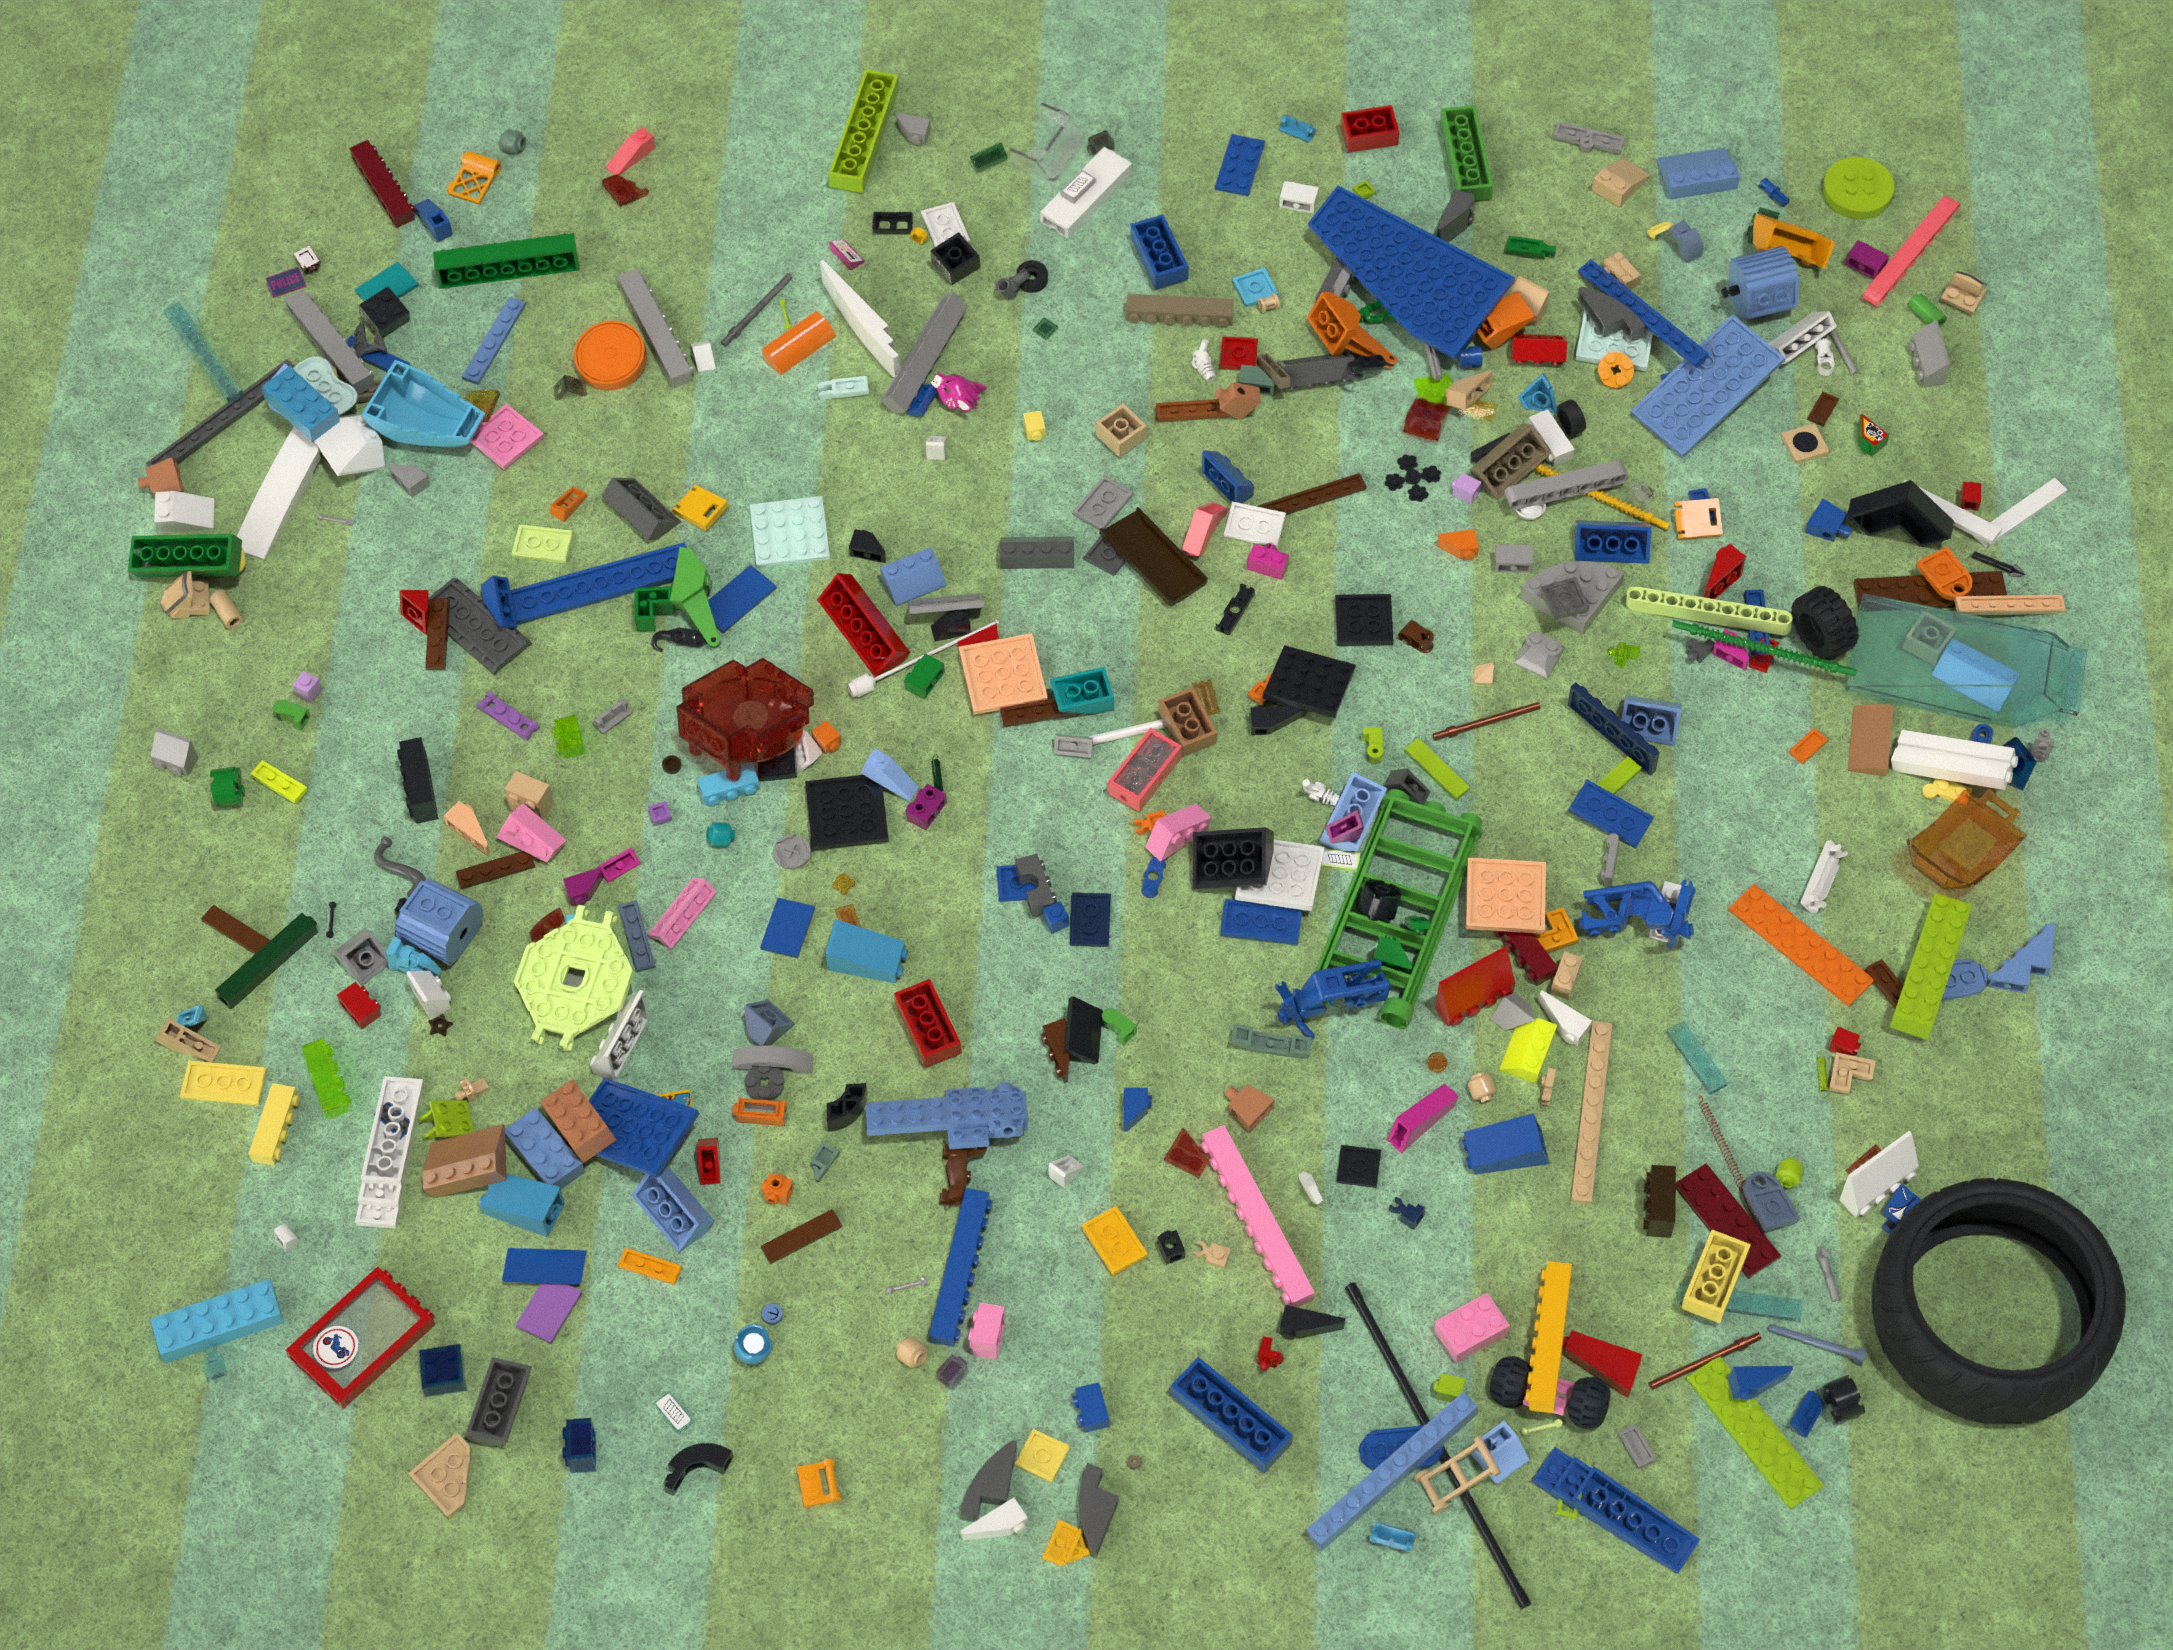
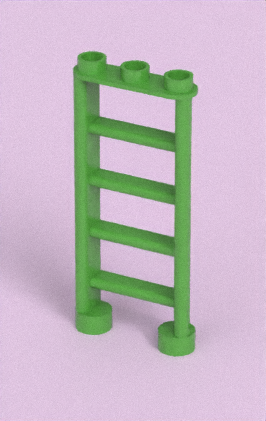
M1391 789L1380 802L1381 809L1316 971L1330 969L1331 965L1341 967L1367 962V960L1337 951L1346 927L1377 937L1393 936L1397 938L1396 941H1399L1400 944L1420 950L1411 975L1385 966L1372 970L1371 973L1366 975V977L1371 978L1380 971H1383L1390 985L1405 989L1402 999L1395 997L1386 998L1379 1014V1018L1386 1025L1405 1029L1408 1028L1414 1014L1415 1003L1466 874L1468 858H1472L1477 842L1483 834V829L1481 828L1483 821L1473 813H1463L1460 817L1446 813V808L1435 801H1427L1424 805L1411 802L1405 792ZM1391 814L1464 837L1456 859L1383 836ZM1377 850L1449 873L1450 875L1442 896L1438 897L1368 874ZM1382 880L1384 885L1390 886V883L1394 884L1402 891L1400 901L1434 911L1435 914L1427 935L1414 933L1379 920L1374 921L1367 916L1354 913L1353 909L1366 881Z

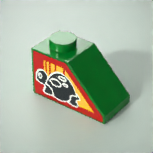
M1862 413L1857 424L1858 446L1863 453H1868L1873 457L1887 445L1889 434Z

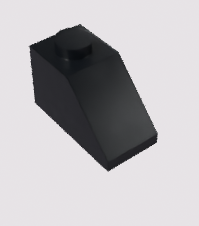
M855 529L849 545L850 556L886 563L885 550L874 534L867 530Z
M967 609L949 611L933 623L931 630L934 641L961 637L971 633Z

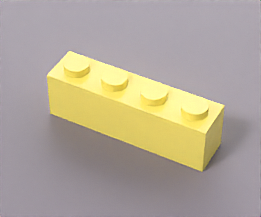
M272 1083L249 1151L252 1162L275 1166L277 1160L281 1159L282 1143L287 1141V1128L289 1124L293 1123L294 1107H298L300 1102V1095H298L295 1087Z

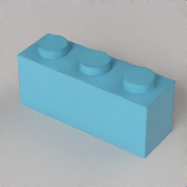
M753 763L697 778L705 806H714L719 804L720 801L727 799L735 800L738 796L744 794L752 795L760 790Z

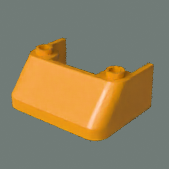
M1756 213L1754 218L1753 244L1756 245L1755 249L1763 251L1783 246L1791 256L1801 259L1802 264L1808 266L1815 264L1823 269L1826 268L1835 245L1834 241L1815 231Z

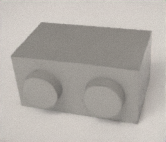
M1495 545V572L1532 573V545Z

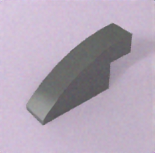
M1583 286L1579 287L1577 299L1603 337L1619 330H1623L1631 342L1644 337L1646 326L1628 307L1602 292Z
M1012 1440L995 1452L978 1471L964 1498L960 1513L961 1520L977 1521L981 1503L1001 1506L1007 1502L1017 1451V1441Z
M1087 1463L1080 1488V1520L1086 1545L1092 1558L1096 1559L1118 1506L1119 1496L1098 1488L1103 1476V1468Z

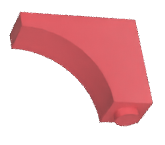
M1210 502L1196 508L1182 550L1187 551V554L1193 557L1204 554L1215 528L1221 519L1226 516L1229 508L1215 502Z

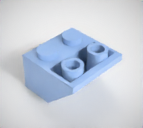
M1505 1421L1481 1437L1501 1471L1498 1476L1494 1477L1493 1474L1489 1476L1496 1485L1529 1461L1518 1436ZM1479 1449L1471 1453L1472 1457L1484 1471L1489 1469Z

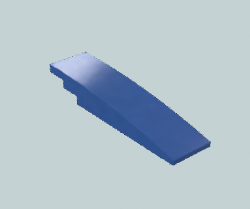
M1554 1447L1531 1481L1556 1499H1561L1564 1504L1573 1510L1574 1508L1577 1509L1581 1515L1677 1574L1700 1541L1694 1534L1595 1466L1591 1468L1575 1456L1571 1458L1557 1447ZM1582 1492V1496H1581V1500H1580V1499H1578V1496H1579L1580 1493Z

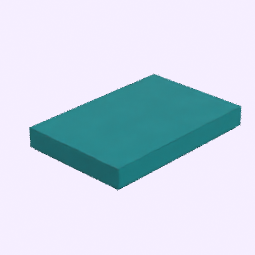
M396 262L357 287L355 292L365 301L388 286L400 299L417 288L419 284L399 262Z

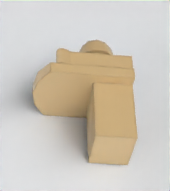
M484 1077L471 1084L467 1078H464L460 1082L462 1091H458L455 1094V1099L461 1101L467 1098L469 1102L475 1101L477 1096L490 1089Z

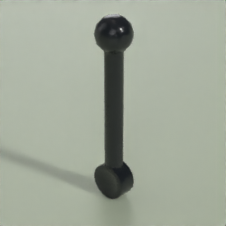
M334 901L329 903L330 919L329 931L326 932L327 938L334 936L332 931L334 909L337 906Z

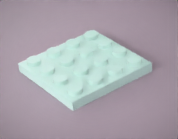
M1584 310L1575 360L1599 364L1606 354L1620 352L1632 360L1634 370L1647 371L1653 333L1645 328L1644 337L1633 342L1629 340L1623 330L1603 337Z
M822 496L750 504L757 568L830 559Z

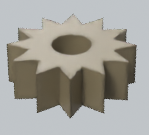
M1130 1455V1458H1127L1128 1461H1126L1127 1467L1139 1470L1138 1467H1142V1458H1138L1139 1455Z

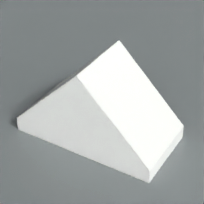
M707 340L691 344L698 373L716 369L710 342Z
M947 436L928 437L926 440L927 459L945 460Z
M1067 1155L1049 1164V1178L1065 1189L1084 1168V1165L1070 1155Z

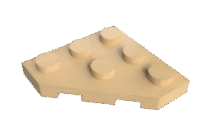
M458 1433L453 1435L408 1473L412 1480L448 1519L453 1517L466 1504L471 1447Z

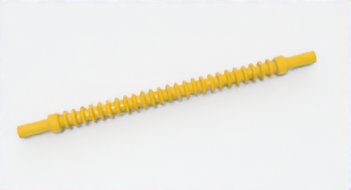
M1542 463L1532 470V472L1536 471L1537 474L1541 473V476L1546 475V477L1561 474V472L1557 473V470L1552 471V468L1548 469L1547 465L1543 467ZM1599 490L1583 494H1588V497L1593 496L1592 498H1597V501L1602 500V503L1606 502L1607 506L1611 505L1612 508L1615 506L1616 510L1621 509V512L1626 511L1625 513H1630V516L1635 515V518L1639 517L1640 521L1644 520L1645 523H1652L1665 530H1668L1670 527V523L1654 517L1653 513H1646V510L1641 511V508L1632 507V504L1627 505V502L1623 503L1622 499L1618 501L1617 497L1614 499L1613 495L1608 496V493L1603 494V491L1599 492Z

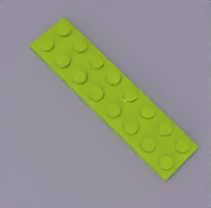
M1721 1356L1713 1359L1689 1375L1686 1380L1787 1507L1792 1510L1823 1489V1483L1754 1398L1749 1400L1732 1398L1727 1378L1731 1369Z

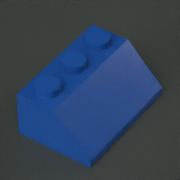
M1205 450L1202 452V473L1231 503L1232 501L1244 503L1253 497V483L1247 480L1241 471L1231 464L1226 456H1223L1218 451Z

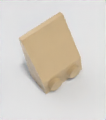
M1622 158L1604 167L1593 178L1592 191L1620 208L1651 175Z

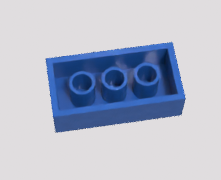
M1164 214L1130 224L1131 239L1155 290L1188 280L1189 266Z

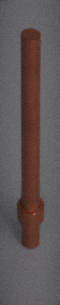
M1539 702L1456 727L1452 725L1446 727V730L1433 733V739L1452 738L1459 733L1539 710L1541 707Z
M1759 1332L1746 1338L1741 1337L1729 1346L1650 1381L1649 1385L1652 1390L1703 1367L1713 1359L1720 1356L1723 1358L1738 1350L1741 1352L1747 1349L1749 1345L1762 1340Z

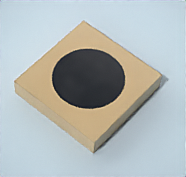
M1815 423L1781 433V438L1795 464L1829 455V449Z

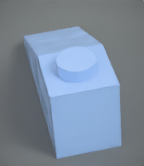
M876 748L872 751L861 771V774L909 802L919 788L891 757Z

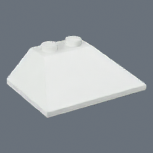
M349 414L339 416L340 422L315 440L337 476L379 470L385 467L382 440L375 429L362 418V415Z

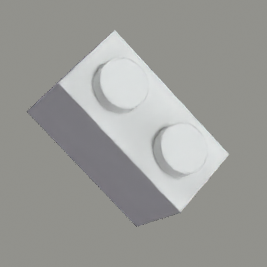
M1284 181L1279 207L1314 213L1319 187Z

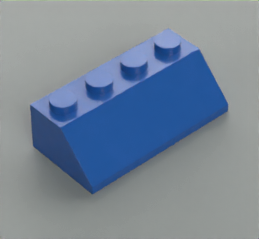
M1576 520L1575 561L1649 563L1652 527L1650 523Z

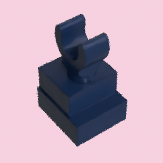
M1395 1197V1203L1399 1206L1389 1205V1210L1392 1213L1401 1214V1222L1415 1230L1425 1216V1207L1417 1204L1416 1207L1411 1204L1405 1206L1400 1198Z

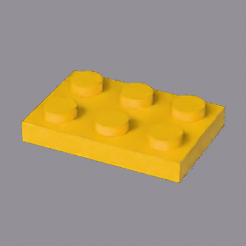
M1117 1206L1081 1225L1082 1230L1112 1276L1148 1257V1253Z

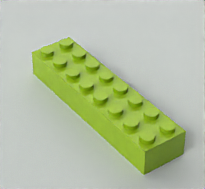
M865 69L828 173L831 188L864 193L900 89L898 75Z
M1934 893L1890 1028L1923 1039H1929L1973 906L1972 904Z

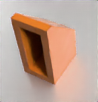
M1475 529L1438 534V547L1455 557L1471 560L1478 556L1479 545Z

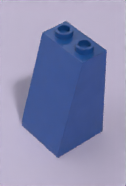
M1534 1113L1464 1132L1465 1139L1462 1140L1464 1150L1468 1151L1469 1157L1466 1158L1469 1169L1474 1171L1475 1175L1549 1164L1542 1129Z

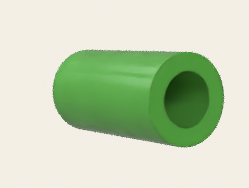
M1915 294L1910 299L1909 307L1928 325L1934 321L1938 322L1939 327L1944 325L1947 316L1923 294Z

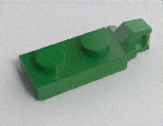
M1516 236L1508 237L1506 254L1540 259L1545 257L1555 258L1556 246H1550L1544 243V240Z
M1409 915L1405 917V926L1413 930L1414 933H1424L1425 929H1430V921L1425 917Z

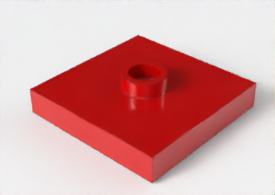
M1222 336L1220 369L1240 370L1241 365L1256 366L1258 338Z

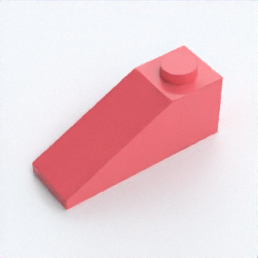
M643 127L639 128L627 138L605 168L616 177L620 176L655 149L654 136Z

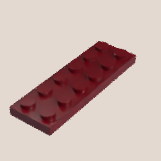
M1707 1163L1676 1182V1190L1710 1232L1715 1230L1751 1244L1742 1268V1272L1748 1279L1781 1258V1254Z

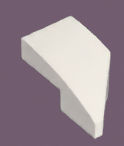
M1304 1171L1300 1173L1299 1180L1308 1197L1313 1203L1319 1204L1323 1199L1312 1175Z

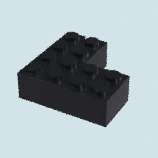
M1912 480L1850 499L1847 517L1856 526L1859 525V528L1867 536L1900 528L1919 547L1951 539L1954 520Z

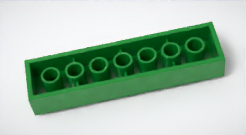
M574 233L433 252L434 268L440 289L580 271Z

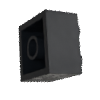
M959 232L930 250L932 263L951 285H954L981 267L980 256Z
M388 286L359 304L361 317L374 332L378 331L382 338L410 321V312Z

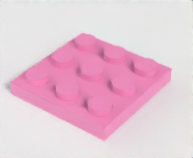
M505 404L478 427L470 442L505 470L544 438V434L512 407Z

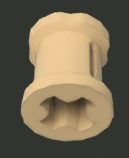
M1276 293L1263 299L1258 298V306L1262 313H1266L1267 310L1273 308H1280V302Z

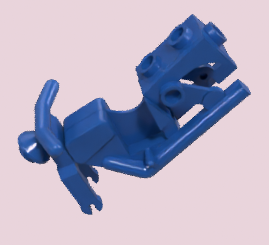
M1687 880L1682 881L1675 912L1657 886L1651 881L1583 891L1587 904H1596L1597 908L1604 913L1606 918H1590L1583 910L1582 918H1579L1580 928L1584 929L1586 935L1589 934L1590 936H1599L1604 932L1619 933L1627 928L1630 916L1638 915L1644 919L1649 929H1660V933L1669 939L1667 947L1673 948L1678 945L1680 935L1689 940L1691 935H1694L1693 924H1689L1686 919L1693 896L1696 893L1695 887L1691 880L1687 886H1685ZM1622 900L1618 915L1614 909H1611L1608 902Z
M1381 960L1315 971L1303 985L1301 991L1297 988L1293 990V995L1286 982H1281L1282 985L1280 986L1275 984L1276 991L1279 992L1284 1001L1281 1003L1280 1010L1277 1011L1279 1022L1287 1025L1293 1018L1301 1032L1313 1040L1315 1035L1304 1023L1303 1018L1325 1013L1327 1011L1326 1001L1329 1000L1330 1005H1333L1334 999L1344 998L1350 1010L1355 1006L1360 1008L1366 1004L1385 1001L1391 988L1390 982L1385 978L1383 971H1380L1371 978L1362 980L1372 970L1381 968ZM1354 974V975L1348 976V977H1347V980H1346L1345 975Z

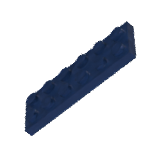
M1575 682L1570 687L1568 706L1624 754L1640 765L1650 776L1656 772L1659 758L1657 748L1647 743L1641 734L1634 732L1612 710H1608L1602 705L1598 698H1594L1585 687Z

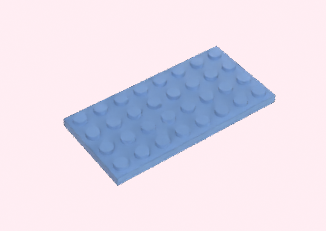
M1733 314L1699 345L1709 354V357L1702 364L1695 368L1688 361L1684 360L1630 411L1631 415L1682 458L1785 361V357Z

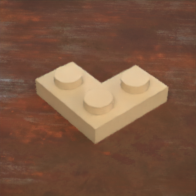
M1836 1052L1829 1091L1849 1095L1852 1078L1872 1081L1875 1060Z

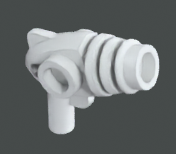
M1202 339L1199 350H1195L1193 353L1192 365L1194 368H1197L1199 374L1207 382L1215 380L1216 375L1211 364V358L1206 352L1209 341Z
M1308 779L1303 781V789L1306 793L1310 794V799L1319 802L1321 799L1323 804L1331 802L1330 806L1337 805L1340 796L1337 793L1334 794L1333 791L1330 793V788L1326 792V786L1320 782L1312 784Z

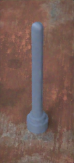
M1770 1324L1768 1326V1331L1851 1357V1360L1855 1361L1854 1363L1863 1365L1867 1349L1859 1347L1853 1350L1777 1325Z

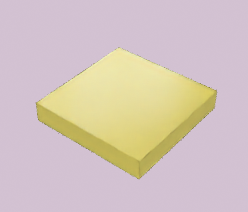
M1033 1429L1014 1466L1052 1483L1071 1447Z

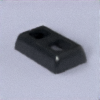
M912 212L873 213V231L876 234H910L912 231ZM880 222H890V228H879ZM907 222V229H897V223Z

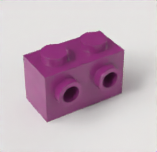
M1858 240L1848 252L1845 265L1875 279L1887 265L1889 255Z
M926 784L923 789L921 788L918 791L914 802L908 804L905 811L907 821L927 830L946 805V793Z

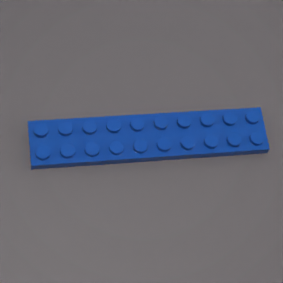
M683 542L511 590L517 625L633 593L634 588H650L673 582L679 548H687L686 544Z

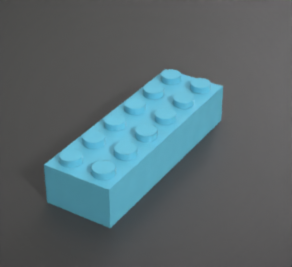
M270 1279L150 1319L158 1350L164 1363L284 1323L276 1292Z

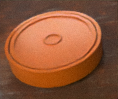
M604 321L591 326L580 336L574 349V361L579 374L589 385L603 390H617L630 385L642 374L647 362V350L641 335L634 327L621 321Z

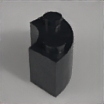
M866 1083L846 1084L842 1096L833 1102L827 1103L828 1131L845 1128L862 1114L868 1097Z

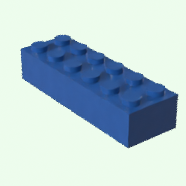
M1197 1357L1172 1383L1171 1396L1264 1474L1292 1445L1293 1435L1200 1357Z

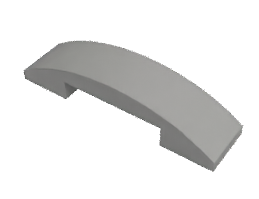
M782 1046L743 1047L734 1050L732 1068L750 1070L753 1066L792 1068V1072L812 1073L813 1054Z

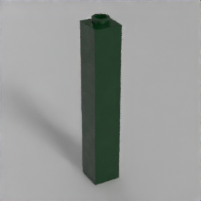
M303 913L298 915L215 989L218 998L232 1010L318 933L316 921L311 916L307 917Z

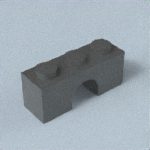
M1038 854L1015 859V869L1020 884L1033 883L1037 886L1036 889L1026 892L1027 904L1032 917L1043 915V908L1057 903L1055 893H1051L1049 888L1051 887L1050 878L1044 874V871H1046L1043 859L1039 860Z

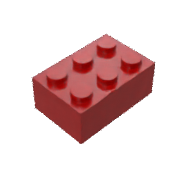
M1392 105L1341 113L1340 127L1347 152L1399 144L1400 131Z

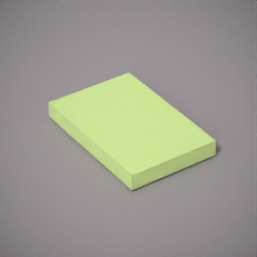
M519 524L511 555L514 558L566 563L574 533L572 530Z

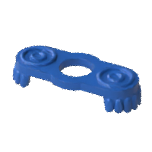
M1153 857L1149 862L1148 869L1144 873V882L1141 889L1143 896L1146 898H1154L1158 895V887L1163 879V870L1166 868L1164 860L1160 862L1157 857ZM1157 872L1159 874L1158 879H1149V873Z

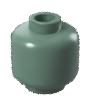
M508 129L500 135L499 143L504 151L517 154L524 150L526 138L520 131Z

